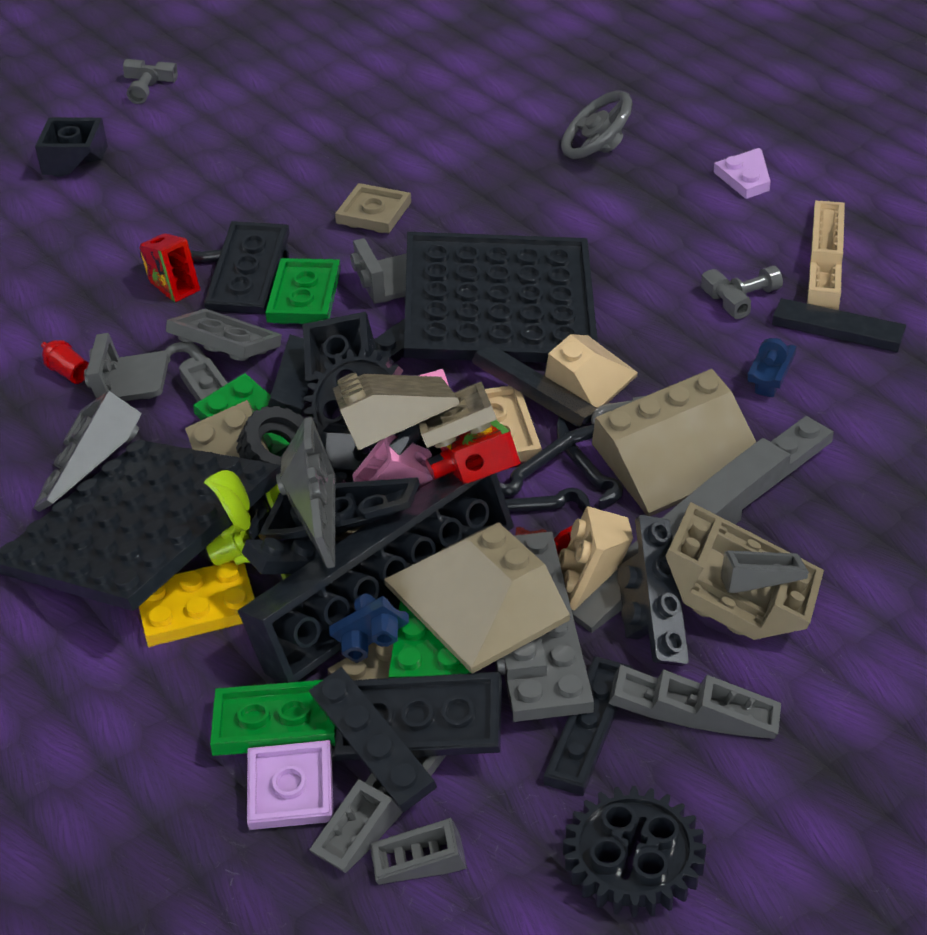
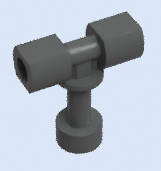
M125 59L123 64L124 78L138 79L133 81L127 89L128 99L135 104H142L146 101L150 93L148 86L154 85L156 81L175 82L178 77L177 63L157 62L156 66L145 65V60Z
M774 265L761 269L758 277L743 282L737 277L729 281L717 269L704 272L701 279V288L713 299L722 298L723 308L735 319L744 318L751 312V299L746 296V293L761 288L769 293L781 289L783 285L782 274Z

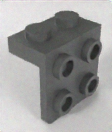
M365 238L354 240V253L350 254L353 270L358 273L362 287L366 288L373 303L388 302L392 299L404 297L406 294L407 253L377 260Z
M96 334L94 346L89 352V365L84 370L85 383L88 388H92L96 399L107 391L112 392L123 401L143 398L151 399L162 394L169 363V356L166 351L119 357L110 334Z

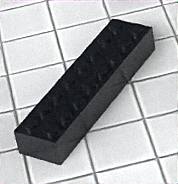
M452 472L436 480L433 479L417 490L410 508L368 523L336 544L335 567L327 568L321 556H318L237 610L264 674L282 683L297 682L342 650L341 643L330 636L329 626L355 612L354 603L357 597L366 593L375 599L383 596L398 610L400 600L385 585V578L496 523H500L508 531L514 528L497 474L495 473L465 484Z

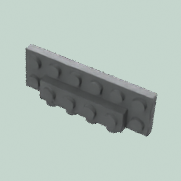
M551 531L515 535L514 537L546 565L570 614V621L495 661L496 672H500V675L505 677L513 722L593 713L594 700L553 533Z

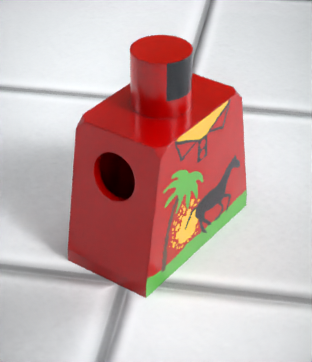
M165 233L140 244V257L144 262L150 283L173 302L182 300L200 291L187 239Z
M495 420L490 422L491 426L482 432L471 434L468 431L456 436V441L442 447L441 453L425 460L432 478L436 480L452 472L465 484L521 464L511 432Z

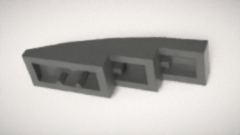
M620 664L614 675L609 704L625 710L694 729L775 739L779 730L780 702L710 675H706L700 684L664 669L659 677L655 678Z
M445 756L416 758L432 776ZM371 773L366 782L358 779L316 839L310 851L312 854L346 873L371 849L370 843L378 841L403 812Z

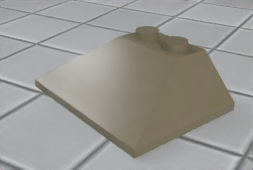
M690 502L666 553L667 562L683 603L691 607L700 616L710 617L726 625L733 633L745 635L753 640L807 629L811 622L824 570L802 559L809 572L807 579L744 592L728 593L721 579L725 551L790 552Z
M500 523L482 529L384 579L385 585L471 674L570 621V614L546 565Z

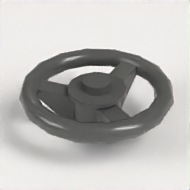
M620 90L608 92L593 100L581 110L563 134L561 148L564 156L577 160L597 151L607 153L616 148L623 138L622 128L628 120L633 106L629 93ZM619 101L609 113L606 110L595 113L605 105ZM578 129H581L582 135L588 137V139L581 147L574 149L571 147L573 138Z

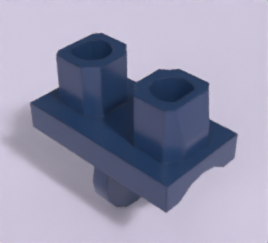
M779 338L764 339L747 378L748 382L755 383L754 392L756 394L774 397L777 388L780 389L794 359L797 346H786Z
M366 593L355 599V612L329 626L330 636L341 643L342 655L354 663H359L368 658V645L375 643L380 647H388L397 642L398 629L409 623V614L405 611L396 610L388 599L383 596L375 599Z

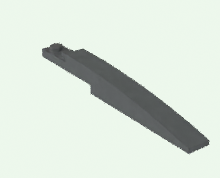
M805 416L771 442L765 438L760 439L704 482L663 517V519L670 521L672 539L690 502L733 524H737L741 521L742 509L832 443L834 431ZM637 540L628 548L622 563L639 553ZM618 569L576 610H572L574 621L591 633L622 611L620 586L617 581Z

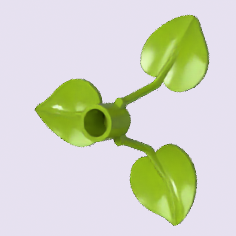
M229 470L219 471L208 477L204 483L217 495L233 525L224 530L206 546L208 555L217 566L234 560L236 565L250 563L241 553L246 540H250L249 528L251 522L250 515L247 512L250 508L248 495L241 480L234 472ZM277 484L266 493L271 509L280 493ZM281 574L283 580L291 575Z

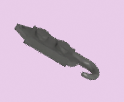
M181 341L173 343L166 348L165 351L168 353L169 362L170 356L174 353L186 352L190 355L191 358L180 365L179 371L181 379L197 402L228 384L211 359L207 358L196 344Z

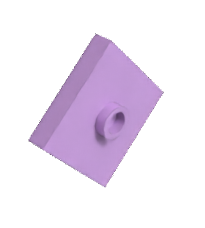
M330 740L248 748L247 824L249 830L327 823L334 815L332 747Z

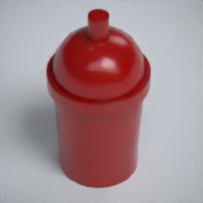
M54 340L41 344L43 348L42 357L47 368L58 372L74 384H79L85 380L84 370L88 368L89 362L75 352L69 343L64 340Z

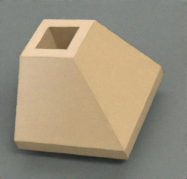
M587 506L581 519L575 520L571 530V541L567 549L563 548L558 557L571 610H576L622 563L633 540L628 517Z

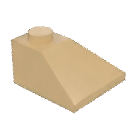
M570 334L548 353L545 377L598 408L611 401L637 377L638 372L588 335Z

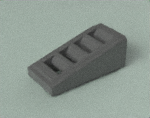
M725 551L721 579L728 593H738L807 579L809 572L800 556L795 553Z
M452 818L370 843L375 880L378 885L449 874L467 869L461 836ZM447 844L448 849L441 851L440 845ZM429 847L430 854L424 856L422 848ZM412 850L413 860L406 861L405 851ZM388 853H395L396 865L389 867Z

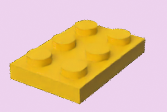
M229 561L219 566L213 565L175 574L139 606L148 647L243 624L237 610L255 599L245 564L236 565L234 561Z

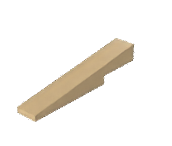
M815 200L807 304L839 310L841 296L845 205L843 202Z

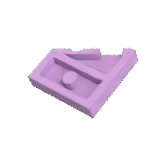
M760 148L736 156H730L727 159L714 163V173L745 199L770 191V178Z

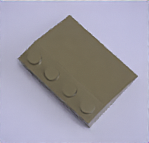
M713 369L597 416L595 418L592 445L646 516H652L679 504L714 474L756 443L732 391Z
M351 373L340 378L337 381L338 386L333 388L340 412L358 450L460 405L458 397L442 377L383 374H363L357 376L356 373Z

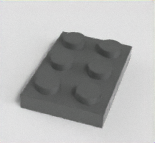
M208 309L168 319L166 324V332L178 336L180 341L202 344L206 350L222 351L230 354V358L239 361L248 360L249 357L257 354H266L268 350L280 347L282 334Z

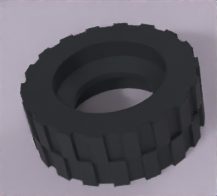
M280 406L262 407L259 411H254L248 417L237 438L238 445L236 450L239 453V458L281 466V457L272 454L262 445V436L266 433H272L283 437L290 443L302 424L304 417L300 414L297 415L288 408H280Z

